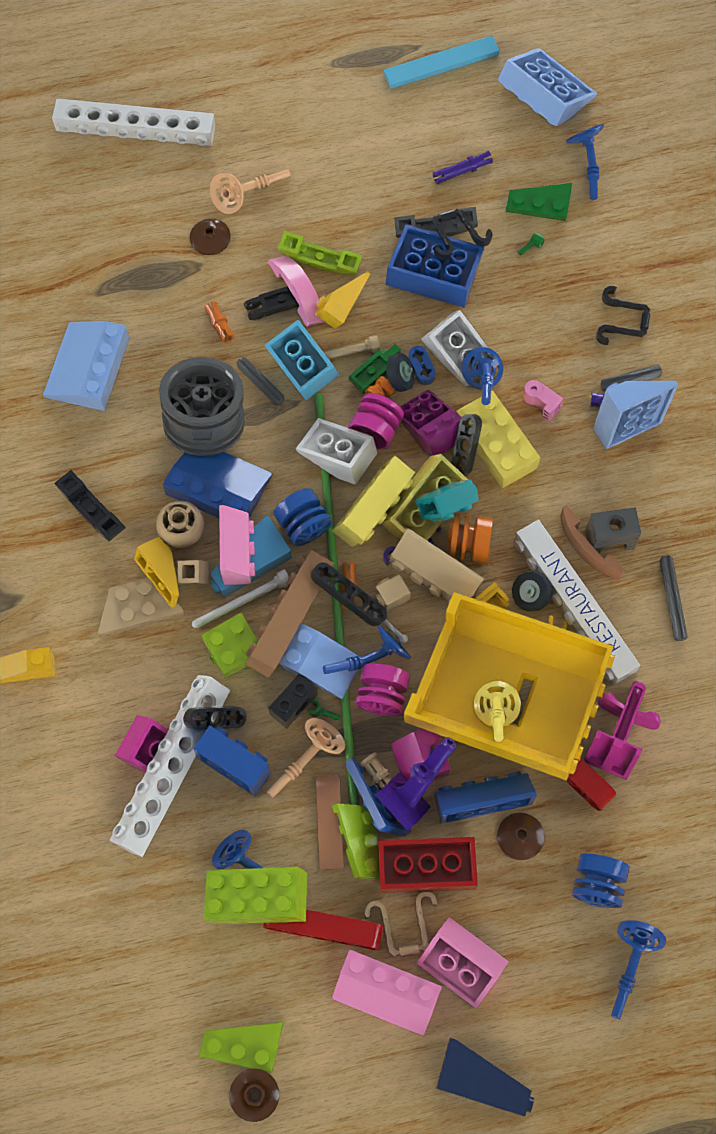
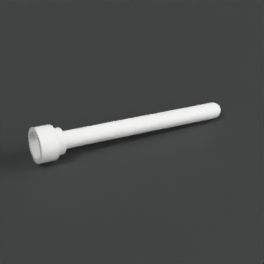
M285 569L277 572L272 581L195 619L192 622V626L197 629L277 587L279 589L289 587L290 585L286 583L289 579Z

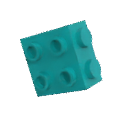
M470 479L449 483L415 499L422 519H431L432 522L440 519L442 521L455 516L454 512L459 510L463 512L473 507L472 503L479 501L477 488Z

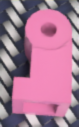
M531 380L526 383L523 395L525 402L543 411L542 418L549 422L562 408L563 398L537 380Z

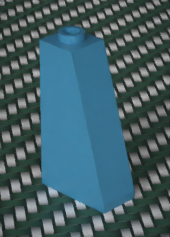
M268 516L264 517L254 527V534H250V542L254 541L255 555H251V563H255V576H251V582L292 559L290 548ZM220 564L210 573L212 589L216 594L220 592L223 598L247 585H224Z

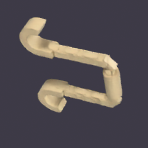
M422 892L416 899V913L423 941L420 946L413 944L399 947V950L394 949L385 906L378 901L370 902L366 906V919L371 917L370 910L374 907L379 908L382 912L389 954L394 957L396 955L403 957L419 954V951L422 950L425 952L429 943L427 931L425 930L426 926L423 919L421 900L429 898L432 901V905L437 906V899L433 893Z

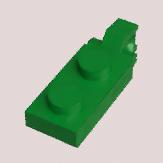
M394 344L387 351L384 349L382 351L378 350L349 376V381L364 394L365 390L369 386H373L379 377L387 374L388 358L394 354L401 353V349Z

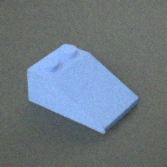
M303 623L298 627L279 662L284 670L296 676L300 674L311 684L340 699H343L359 670H344L324 674V665L342 662L346 658L358 655Z

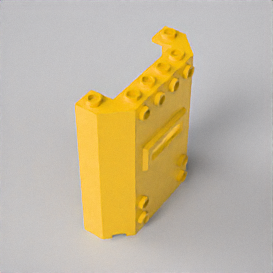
M454 592L446 610V622L417 693H412L404 712V722L567 781L570 773L574 775L578 763L577 760L581 758L584 747L580 746L582 738L587 739L591 726L587 725L590 717L595 718L599 705L595 704L596 699L603 696L606 685L602 682L607 668H612L615 655H612L613 646ZM524 679L534 682L518 725L511 723L503 727L504 739L501 742L495 741L493 727L481 722L475 713L474 699L477 692L489 682L501 681L508 683L519 693ZM502 687L488 689L490 694L493 692L502 693L504 690ZM511 694V695H509V697H510V699H511V708H510V710L513 709L514 704H515L514 698H513V696H512V694ZM481 697L480 699V709L482 713L485 712L483 707V697ZM505 698V699H503V700H504V707L507 708L508 702H507V699ZM487 700L488 709L491 708L490 700Z

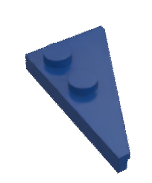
M354 758L349 759L345 765L363 798L364 807L373 818L372 822L375 828L381 832L404 837L409 834L411 829L407 831L400 825L393 814L375 796L380 790L375 784L371 787L368 785L362 775L365 772Z

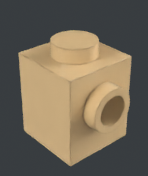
M201 560L178 561V583L186 585L209 584V562Z
M399 574L391 579L385 578L381 580L378 586H376L374 598L389 612L409 601L411 592Z

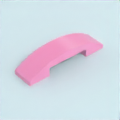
M287 255L269 259L268 263L276 277L284 279L298 302L299 308L297 311L305 325L309 327L324 323L323 320L315 315L318 309L316 305L319 298L302 268Z

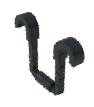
M456 208V210L452 209L434 216L432 224L447 251H442L439 247H435L434 254L441 260H448L451 258L454 249L452 242L448 239L438 222L459 216L469 231L475 244L482 247L490 244L493 236L492 231L488 229L485 235L486 238L480 237L463 210Z
M608 286L604 289L602 294L603 302L612 307L642 310L641 330L620 328L614 325H602L598 328L596 334L597 341L602 345H608L609 343L608 337L602 335L603 332L643 337L647 334L646 330L649 328L650 308L644 304L608 297V294L616 292V286Z

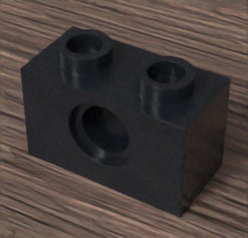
M298 674L268 707L270 715L288 729L311 703L310 701L316 698L317 688Z

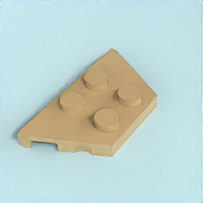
M149 578L109 588L98 633L100 637L181 616L184 615V611L178 603L171 609Z

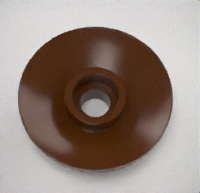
M204 219L195 224L190 232L192 247L204 255H215L227 248L231 239L230 230L227 225L217 219Z
M514 813L507 816L498 828V844L501 850L510 858L516 860L533 858L540 852L544 844L545 835L542 825L535 817L527 813ZM524 831L526 838L520 839L517 833Z
M248 1069L240 1073L232 1082L229 1091V1101L233 1111L238 1117L249 1122H258L268 1118L275 1111L280 1096L276 1080L268 1072L261 1069ZM253 1090L259 1092L260 1097L258 1100L254 1101L251 1099L250 1094Z

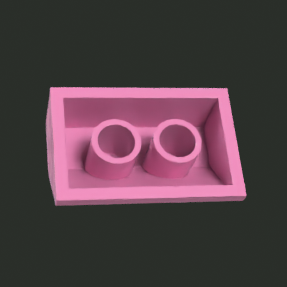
M219 505L220 572L224 585L251 584V576H255V563H251V555H255L254 541L250 542V534H254V520L250 521L247 512Z
M449 917L417 964L474 1008H477L509 961Z

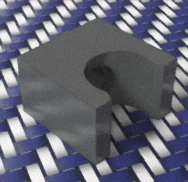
M636 507L591 513L585 532L587 541L598 553L604 547L614 544H624L626 550L635 548L641 535ZM610 525H616L620 530H613Z

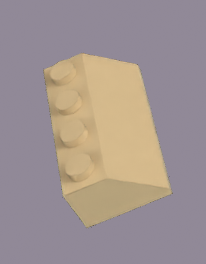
M409 528L405 531L389 560L392 563V567L397 571H405L411 575L410 578L419 585L423 583L433 595L437 597L442 596L448 600V604L454 592L472 598L484 579Z

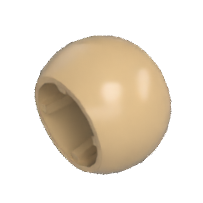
M174 501L167 504L159 512L156 521L157 532L163 542L179 549L187 548L197 543L204 532L205 526L201 511L194 504L187 501ZM177 518H184L183 522L174 523ZM190 521H191V522L194 521L192 527H190Z

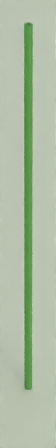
M322 394L315 395L316 420L318 418L325 420ZM321 468L324 508L332 518V524L326 531L328 559L334 563L332 567L338 571L335 533L332 531L334 528L330 473ZM335 583V588L338 592H340V583ZM332 597L335 641L345 647L341 603ZM349 688L343 699H341L346 762L351 758L355 759ZM347 769L349 804L359 805L358 788Z

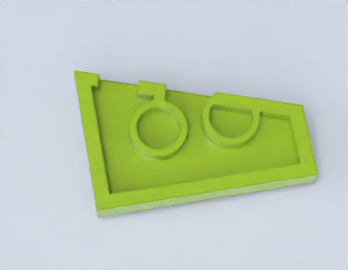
M333 804V811L337 813L341 824L338 826L340 834H344L348 846L346 853L354 878H380L377 829L373 825V818L370 812L362 805Z
M284 1022L205 1031L199 1056L272 1073Z

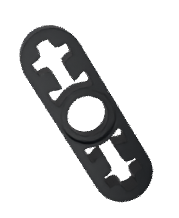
M466 414L462 416L459 423L451 464L463 475L470 474L474 465L482 428V420L477 414ZM469 420L473 423V427L469 424ZM465 439L470 443L468 451L463 448V441Z
M236 706L189 708L185 712L183 721L186 727L195 730H207L209 726L215 729L217 727L222 729L240 728L245 724L247 716L243 708ZM217 711L219 720L216 724H213L211 717ZM237 714V718H235L234 720L227 719V715L232 716ZM201 716L203 720L193 722V717Z

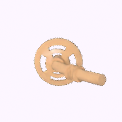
M289 169L268 176L264 174L263 177H255V180L240 184L234 175L222 172L215 175L212 179L210 196L213 204L219 211L225 214H232L241 208L244 199L243 192L255 188L261 189V186L264 188L265 185L269 186L270 183L291 177ZM222 178H229V180L219 182ZM217 189L221 190V196L224 199L222 202L218 198ZM237 202V205L235 207H228V205H233Z
M310 718L305 723V731L313 744L296 762H292L291 766L284 770V774L266 791L268 796L274 798L290 780L294 781L295 777L299 776L298 773H302V768L320 749L328 753L340 754L345 749V741L339 731L322 719Z

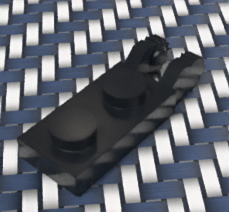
M288 286L260 294L258 297L247 300L244 303L245 309H255L249 312V320H258L264 316L299 306Z

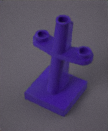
M446 737L439 745L431 746L427 759L424 762L414 764L411 767L410 772L412 776L408 781L399 772L375 795L407 831L431 808L422 796L451 753L457 748L454 740Z

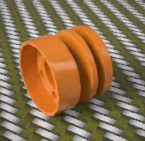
M454 514L455 516L449 525L447 541L449 556L455 559L456 551H461L460 561H464L466 552H471L473 563L487 564L492 518L477 517L475 525L470 526L469 515H465L464 525L459 524L460 514Z

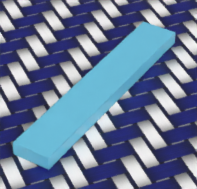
M489 36L384 69V76L390 89L497 56L500 50L493 36Z

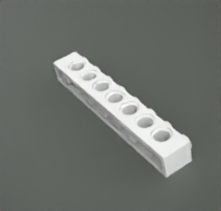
M57 98L52 116L56 131L137 138L140 140H158L160 142H178L180 144L189 143L200 146H212L216 127L213 113Z
M198 675L192 682L191 690L182 701L177 716L170 723L165 738L160 742L156 755L148 764L142 781L138 783L136 792L130 803L126 805L124 814L120 822L113 829V835L109 841L132 854L143 857L196 757L193 748L206 731L186 727L183 721L184 714L189 708L222 706L230 692L227 687L214 678L204 675ZM217 711L212 714V723L215 721L218 715ZM193 717V722L196 720H203V717Z

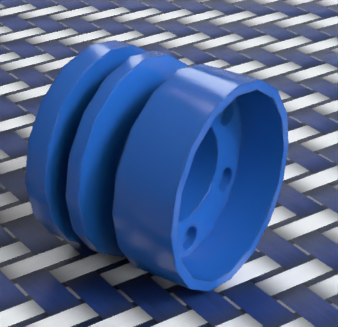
M310 488L302 489L289 495L278 504L273 512L280 526L287 528L285 530L286 535L290 537L291 543L296 547L314 541L324 534L332 524V518L327 514L324 507H319L320 500Z
M580 854L577 872L586 876V878L574 880V884L580 888H574L571 896L595 907L621 908L623 900L616 896H624L625 891L616 886L615 883L627 882L630 866L623 861L603 855Z

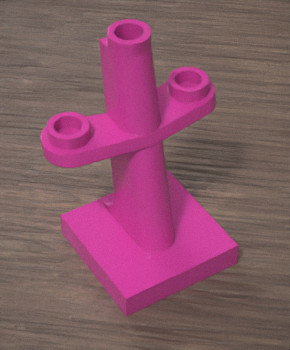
M633 682L624 705L616 700L615 695L611 693H604L602 698H599L598 705L619 717L612 736L599 730L597 731L584 758L586 763L625 780L629 777L642 752L641 748L626 742L632 725L636 724L655 730L659 728L661 723L660 716L656 712L649 711L645 713L638 711L646 690V686L643 683Z

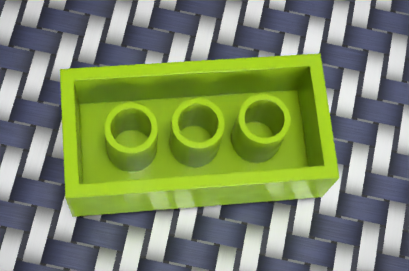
M299 867L207 870L204 920L213 924L306 922L307 872Z

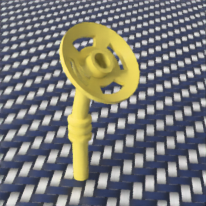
M501 681L485 684L479 689L474 699L475 713L481 722L493 727L495 741L501 742L504 739L503 727L511 724L518 717L521 709V701L517 691L508 683ZM492 687L504 688L502 693L493 692L490 694L488 691ZM511 694L515 701V707L513 711L510 710L511 699L509 695ZM481 697L484 698V700H483V707H484V710H485L484 713H482V712H481V709H480V699H481ZM505 698L507 699V702H508L507 708L504 707V700H503V699H505ZM487 700H490L491 708L489 709L487 708Z

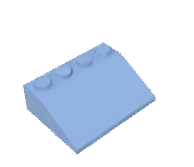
M540 48L508 59L498 78V81L503 84L505 89L512 91L518 96L519 100L526 102L532 107L534 112L541 114L547 119L548 123L555 126L567 122L597 95V92Z
M108 321L69 322L43 397L105 411L129 341L126 325Z
M624 381L620 384L614 383L606 389L593 427L604 448L608 449L661 424L678 387L677 381Z

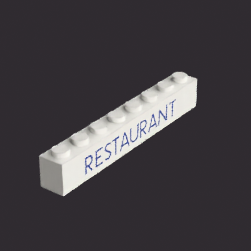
M539 519L516 532L514 539L516 549L520 553L523 552L527 558L526 562L532 571L535 570L542 573L548 578L552 586L551 599L557 607H561L567 623L574 626L577 634L613 646L612 655H615L612 668H607L604 677L616 685L636 673L641 665Z

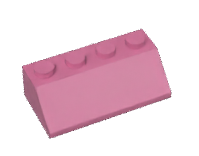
M349 949L332 999L424 1036L442 986Z

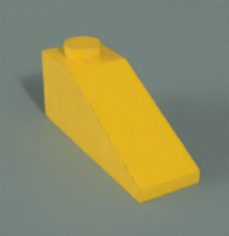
M365 272L326 297L322 296L316 305L318 309L315 315L334 329L342 325L370 273Z
M157 537L138 546L134 560L172 609L176 606L179 597L173 556L169 545L164 543L160 537Z
M49 647L24 650L0 658V684L55 677L54 654Z

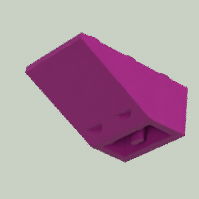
M429 389L401 406L404 412L401 423L421 449L429 456L443 454L455 446L459 423L462 417Z

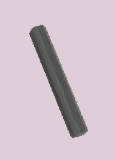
M671 555L662 556L660 564L674 638L676 641H683L687 639L688 635L673 557Z

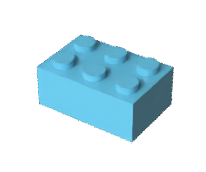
M299 320L295 321L264 345L305 400H308L340 375Z

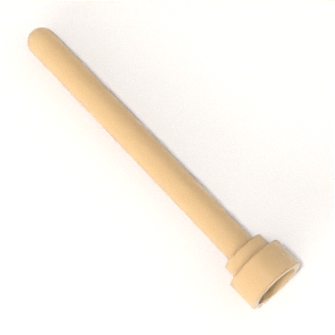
M377 335L368 337L364 343L326 351L324 354L328 359H333L363 351L376 353L380 350V344Z

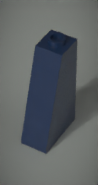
M449 1039L436 1089L525 1117L526 1112L531 1113L534 1097H531L532 1091L458 1040Z

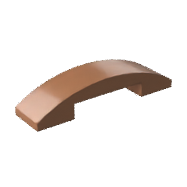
M565 505L560 515L564 532L575 551L597 571L613 579H621L625 569L611 554L603 558L578 531L581 520Z
M339 775L316 776L320 870L344 869L342 834H340L338 827L341 824L337 813H334L332 808L333 804H341Z

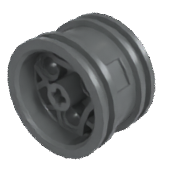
M189 358L172 366L163 376L160 382L159 394L164 433L168 441L180 451L195 456L216 455L231 448L240 439L245 424L243 408L244 391L242 380L232 366L215 358Z

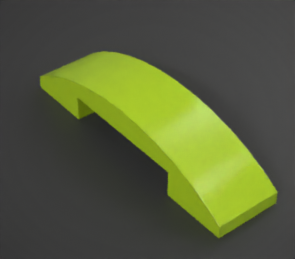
M287 231L283 232L278 250L288 257L310 267L332 273L357 274L363 255L344 249L342 253L305 242L303 241V236Z

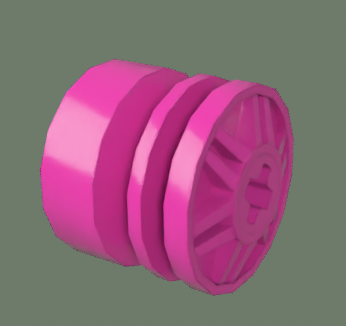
M373 393L365 394L357 408L358 413L354 414L348 428L373 436L376 449H387L394 438L395 430L398 429L399 423L404 417V412L400 406L389 398Z
M370 663L364 665L360 682L367 687L358 688L359 696L356 698L355 705L364 711L376 715L391 717L402 715V705L405 703V697L399 693L407 692L410 674L400 668L385 664Z

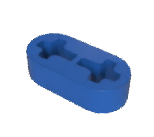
M414 346L410 349L408 355L413 366L414 375L420 384L430 385L435 379V368L426 349L422 346ZM415 354L421 356V363H419L417 357L414 358ZM423 368L429 374V377L426 378L425 375H422Z

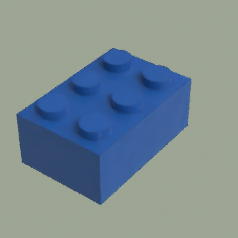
M209 726L193 748L197 758L255 797L271 775L269 764L267 763L268 760L258 752L255 754L247 750L248 746L237 739L234 742L228 737L229 734L222 728L217 727L215 729Z

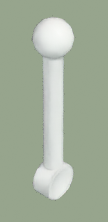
M375 611L373 617L378 618V613ZM387 619L383 622L399 637L401 643L408 641L407 635H402Z

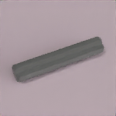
M241 357L236 362L237 367L275 405L278 406L285 400L284 395L249 360Z
M658 364L602 379L600 385L602 391L606 392V389L614 383L646 381L660 377L662 369Z

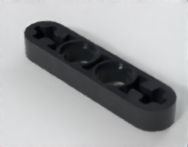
M321 562L312 569L311 578L313 582L367 624L376 627L386 620V609L332 566ZM321 570L325 572L323 578L319 575ZM335 583L343 584L345 592H338L335 588ZM354 596L362 599L363 605L361 607L354 604ZM369 605L370 607L365 612L364 609ZM375 611L378 613L377 619L373 617Z

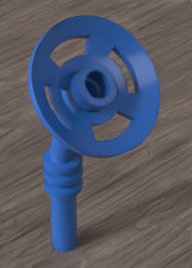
M604 124L589 128L566 140V143L582 142L583 146H586L589 165L587 167V179L589 180L591 200L598 199L597 180L599 179V167L596 163L593 137L603 129Z
M478 347L468 352L464 357L462 375L471 387L482 390V404H490L491 390L500 381L503 374V363L500 356L494 350L487 347ZM481 352L492 355L494 359L491 361L489 358L482 357ZM472 357H474L475 359L471 364V370L468 371L469 361ZM496 366H498V373L496 378L494 379L493 376L496 372ZM475 375L481 378V384L475 382L472 378Z
M379 625L378 631L384 642L381 645V649L362 657L355 656L346 658L342 662L324 665L323 672L324 674H330L344 670L362 669L364 665L384 658L388 654L391 656L393 653L406 659H410L411 656L388 631Z
M238 830L225 838L217 847L212 857V864L217 869H225L234 863H239L247 869L263 868L245 856V852L251 843V834L247 830Z
M636 920L624 921L619 924L617 929L619 937L633 947L625 974L621 975L623 980L619 981L621 985L617 987L619 992L611 1013V1017L618 1020L621 1018L628 994L632 993L630 988L634 987L632 983L636 981L634 976L642 951H657L664 948L666 944V937L658 928ZM628 930L626 936H624L623 932ZM655 941H658L659 944L656 947H654Z

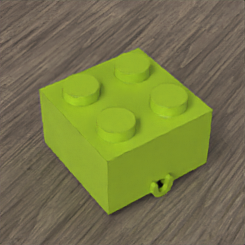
M242 613L201 635L202 641L211 654L209 657L212 663L218 666L225 679L247 667L245 663L249 656L245 654L252 642L254 644L258 642Z

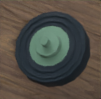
M403 353L390 356L387 360L386 368L391 386L398 392L412 389L415 377L410 359Z
M535 571L524 572L514 581L512 598L521 609L529 612L539 611L550 602L552 586L548 578L542 573Z

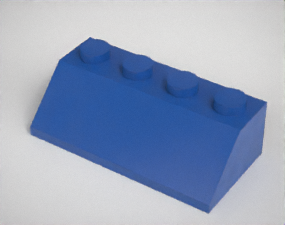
M520 771L507 774L506 778L498 779V776L485 778V782L476 784L475 781H468L462 783V787L452 788L449 785L439 788V791L435 792L434 798L440 824L532 805L537 794L528 773L521 774Z

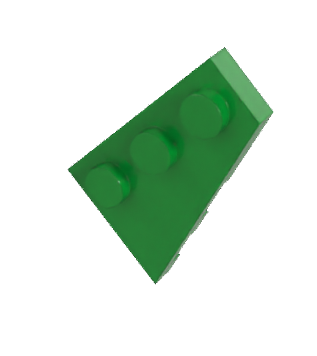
M572 183L509 190L506 212L566 221Z

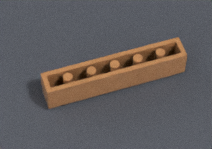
M310 550L307 556H301L296 565L299 568L298 572H292L286 582L290 586L287 591L283 589L276 600L279 602L278 607H272L266 619L270 620L267 626H261L256 635L259 638L257 644L252 642L245 654L249 656L245 663L247 666L268 678L271 676L321 588L311 578L312 569L318 563L323 562L333 566V562L313 550ZM321 570L319 575L323 578L325 572Z

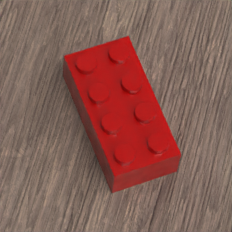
M475 837L378 841L380 893L476 890L478 886Z

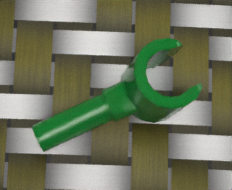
M534 233L528 244L521 248L518 254L521 256L533 245L540 248L545 242V237L539 233Z
M317 700L310 701L313 705L318 706L315 711L307 709L313 717L323 715L337 721L339 720L340 715L322 708Z

